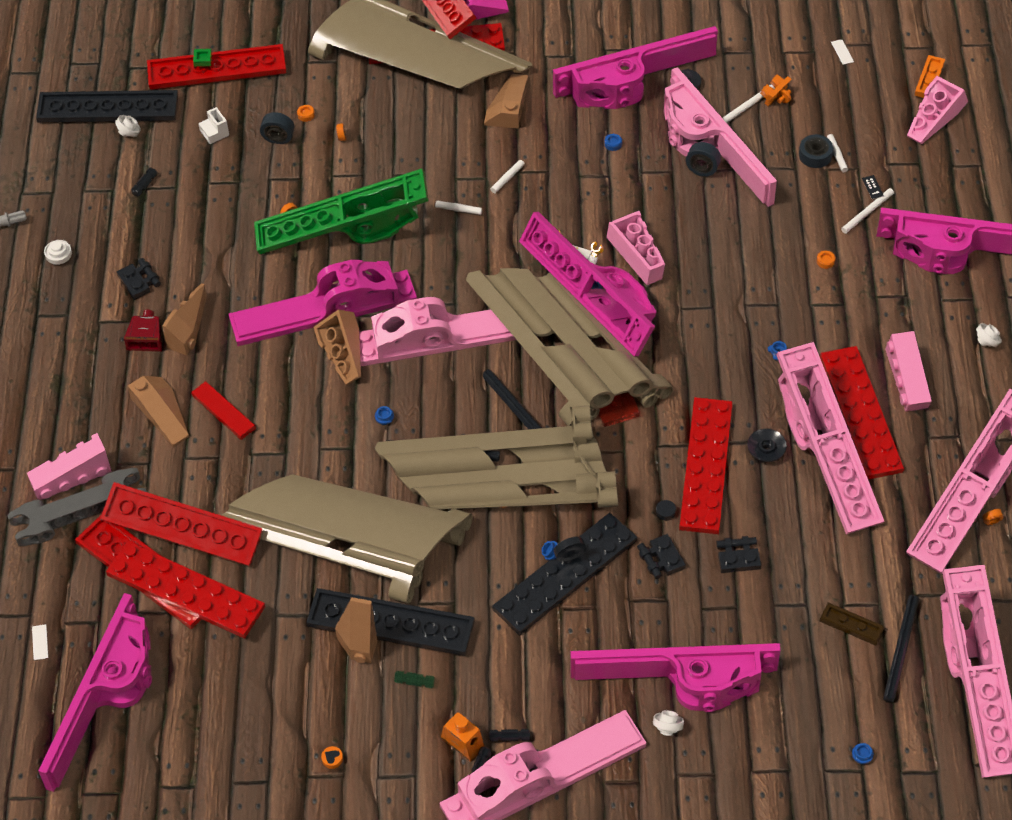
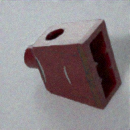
M146 309L143 311V316L132 317L124 336L126 350L162 352V329L160 319L154 316V311Z

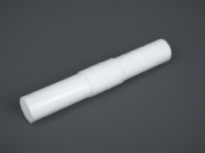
M829 134L827 138L833 144L835 159L841 171L847 172L848 167L833 134Z
M519 160L490 188L491 191L496 193L525 165L524 162Z
M436 201L435 205L436 208L482 214V208L443 201Z

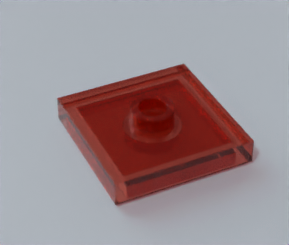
M628 392L614 396L613 401L609 405L599 408L598 414L604 427L640 417V411L634 398Z

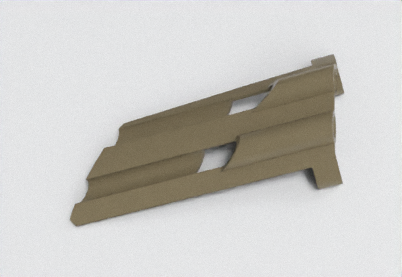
M499 268L500 272L496 275H485L480 270L468 273L466 281L567 398L568 402L559 412V417L567 426H572L570 407L590 405L591 420L598 416L599 408L609 405L613 401L614 396L628 392L631 396L636 397L645 408L653 406L658 398L665 399L672 394L673 387L661 374H652L551 273L543 277H535L529 269ZM555 333L565 345L545 347L537 336H549ZM602 336L614 350L596 347L589 338Z
M590 405L570 407L572 426L377 442L374 448L378 455L392 466L396 476L413 494H419L427 506L434 509L598 502V508L618 506L615 471L606 472L602 462L601 452L592 432ZM508 449L516 454L523 463L495 466L484 451ZM544 484L558 493L526 496L519 486Z

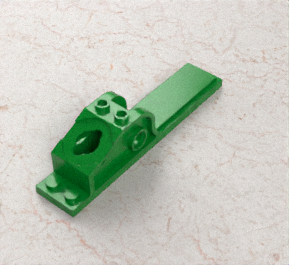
M423 169L415 170L256 221L254 226L257 252L259 254L267 253L335 231L344 232L353 241L362 244L390 238L399 232V229L418 219L417 205L429 201L425 172Z

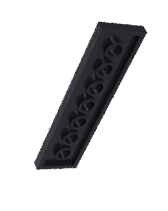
M178 90L40 92L36 120L37 123L116 121L120 115L131 116L136 121L176 120Z
M609 512L579 536L583 538L586 545V550L583 554L566 562H560L556 558L550 559L492 605V610L520 636L637 542V536Z
M317 588L306 622L307 627L336 632V624L339 622L351 597L372 601L377 640L466 656L475 618L472 616Z

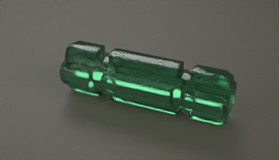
M399 670L395 672L394 681L396 683L403 684V682H406L408 685L420 687L425 685L427 688L434 687V676L426 675L424 677V674L411 672L405 674V671Z

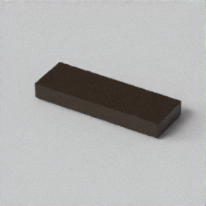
M829 602L819 622L875 646L885 628L883 625Z

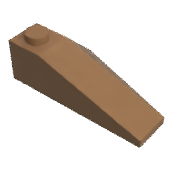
M511 74L488 107L484 125L519 129L528 75Z
M201 283L190 294L188 301L183 300L180 303L181 308L179 310L174 309L162 325L168 349L186 356L190 350L194 349L207 297L205 284Z
M337 310L314 326V331L318 344L321 348L325 349L328 359L333 361L336 366L335 369L344 383L349 385L361 377L359 327L354 312Z
M142 376L127 385L132 401L173 447L189 438L173 389L162 377Z
M351 597L344 613L336 624V636L351 660H355L358 663H371L377 645L372 601Z

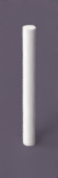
M759 92L722 119L728 123L764 97Z
M891 188L883 193L884 196L874 200L841 228L842 232L845 234L892 196L894 191Z

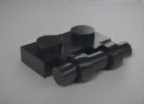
M144 258L138 260L140 265L138 268L131 264L116 271L117 276L134 300L150 293L149 286L159 287L161 285L159 276L152 271V266ZM144 274L147 275V278L145 279L142 278V275Z
M668 534L650 540V549L646 548L644 543L637 546L641 559L645 560L649 573L653 574L655 579H659L662 576L660 572L662 570L669 576L685 569L686 564ZM656 556L659 562H654L652 557Z
M742 536L739 539H731L729 537L716 541L717 549L725 548V552H718L721 573L761 570L758 548L750 549L749 546L757 545L756 537ZM742 546L743 550L732 551V547Z

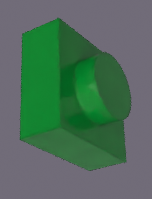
M194 49V66H211V49Z

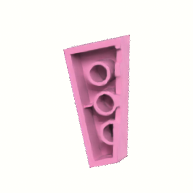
M640 211L609 222L607 239L644 283L649 285L661 280L665 263L658 248L653 244V238L647 231L645 221L643 222L641 219Z
M911 331L892 334L885 350L900 393V403L902 406L904 405L905 411L926 409L931 403V397L915 333Z
M98 433L92 435V440L85 444L83 441L76 445L77 448L71 452L66 453L64 451L59 454L55 461L49 460L27 473L38 500L50 498L52 495L67 491L72 487L85 484L92 479L112 472L105 448Z

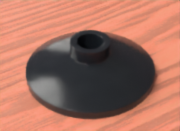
M772 429L755 431L750 435L747 443L749 453L755 459L762 462H773L780 459L785 454L787 447L785 438L779 432Z

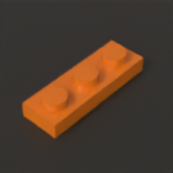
M928 55L914 96L924 98L926 88L936 76L940 77L945 59Z

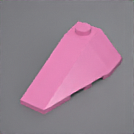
M936 76L925 90L924 99L918 107L919 111L913 119L907 136L923 144L958 115L968 103L964 89Z

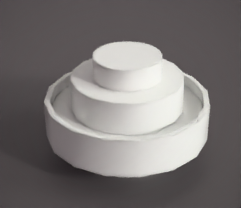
M120 115L115 121L118 132L124 137H136L141 131L138 122L131 116Z
M55 240L47 244L44 254L49 263L63 264L70 259L72 251L70 244L66 241Z
M981 323L976 328L977 340L984 347H997L1002 342L999 336L1000 332L993 325Z
M665 710L654 715L653 725L660 730L661 734L671 736L673 733L683 729L684 719L678 716L676 712Z

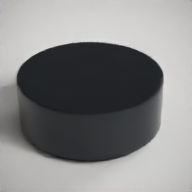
M662 500L656 506V515L662 520H670L676 514V506L669 500Z

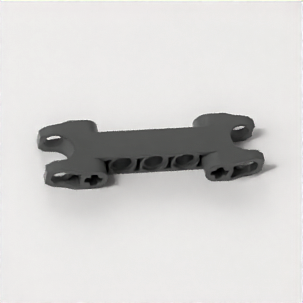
M138 469L116 470L103 476L101 479L102 484L46 505H44L42 500H33L11 511L7 515L11 525L29 524L26 529L15 535L18 546L40 544L54 537V529L103 512L113 483L116 482L129 487L140 479ZM138 488V490L147 492L146 488Z

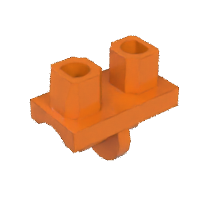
M777 74L770 82L775 89L766 84L760 92L766 98L764 104L769 107L776 99L778 103H788L791 100V91L787 89V84L792 79L788 76L783 79Z

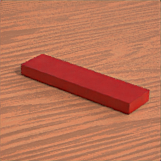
M206 381L191 392L192 396L240 440L256 429L249 419Z

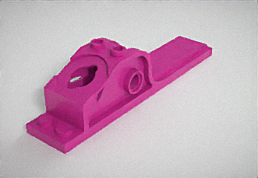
M716 26L553 69V94L555 98L572 94L577 106L585 108L591 106L619 109L636 104L643 97L644 85L642 80L645 74L716 55L718 30ZM627 66L629 69L622 70L621 67Z
M881 207L877 236L895 239L893 254L917 264L918 267L928 272L958 273L965 268L968 255L975 250L1012 254V224ZM955 233L958 237L952 238L948 234ZM913 247L918 251L920 256H918L915 253Z
M533 212L519 242L634 357L639 356L655 328L651 322L657 313L647 297L648 294L645 288L623 269L614 266L602 267L591 263L539 212ZM596 281L599 282L605 289H591L593 283Z
M348 260L323 268L317 275L316 288L306 295L229 313V319L237 346H242L314 328V326L337 310L354 312L355 317L397 307V305L407 300L417 299L407 270L392 273L388 261L365 262L362 260Z
M123 594L38 770L46 790L54 792L56 787L60 786L95 710L105 705L118 708L133 706L142 698L146 688H149L152 683L151 665H149L150 635L145 618L139 617L137 614L136 605L130 594Z
M780 643L571 651L570 672L571 678H575V680L667 677L673 682L677 700L682 706L694 711L713 712L731 705V702L741 697H748L759 692L761 673H770L778 669Z

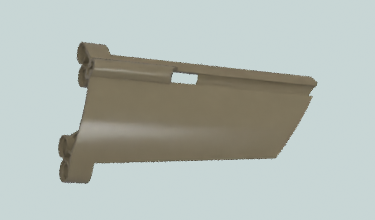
M350 0L333 12L317 29L308 48L309 55L324 60L328 54L332 53L333 47L336 46L459 89L497 73L509 70L521 73L532 67V63L461 32L452 39H449L437 22L391 3L388 0ZM411 17L436 28L434 32L410 22L409 18Z
M293 474L248 492L230 503L228 511L221 515L262 528L261 540L391 578L389 598L407 604L413 599L414 588H418L422 581L424 561L440 541L460 546L464 540L465 530H469L473 520L471 513L451 509L449 512ZM334 539L354 544L344 552L325 547Z

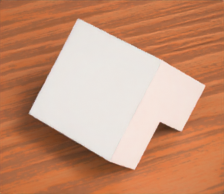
M217 107L207 111L208 119L199 123V129L209 144H212L229 136L227 121Z

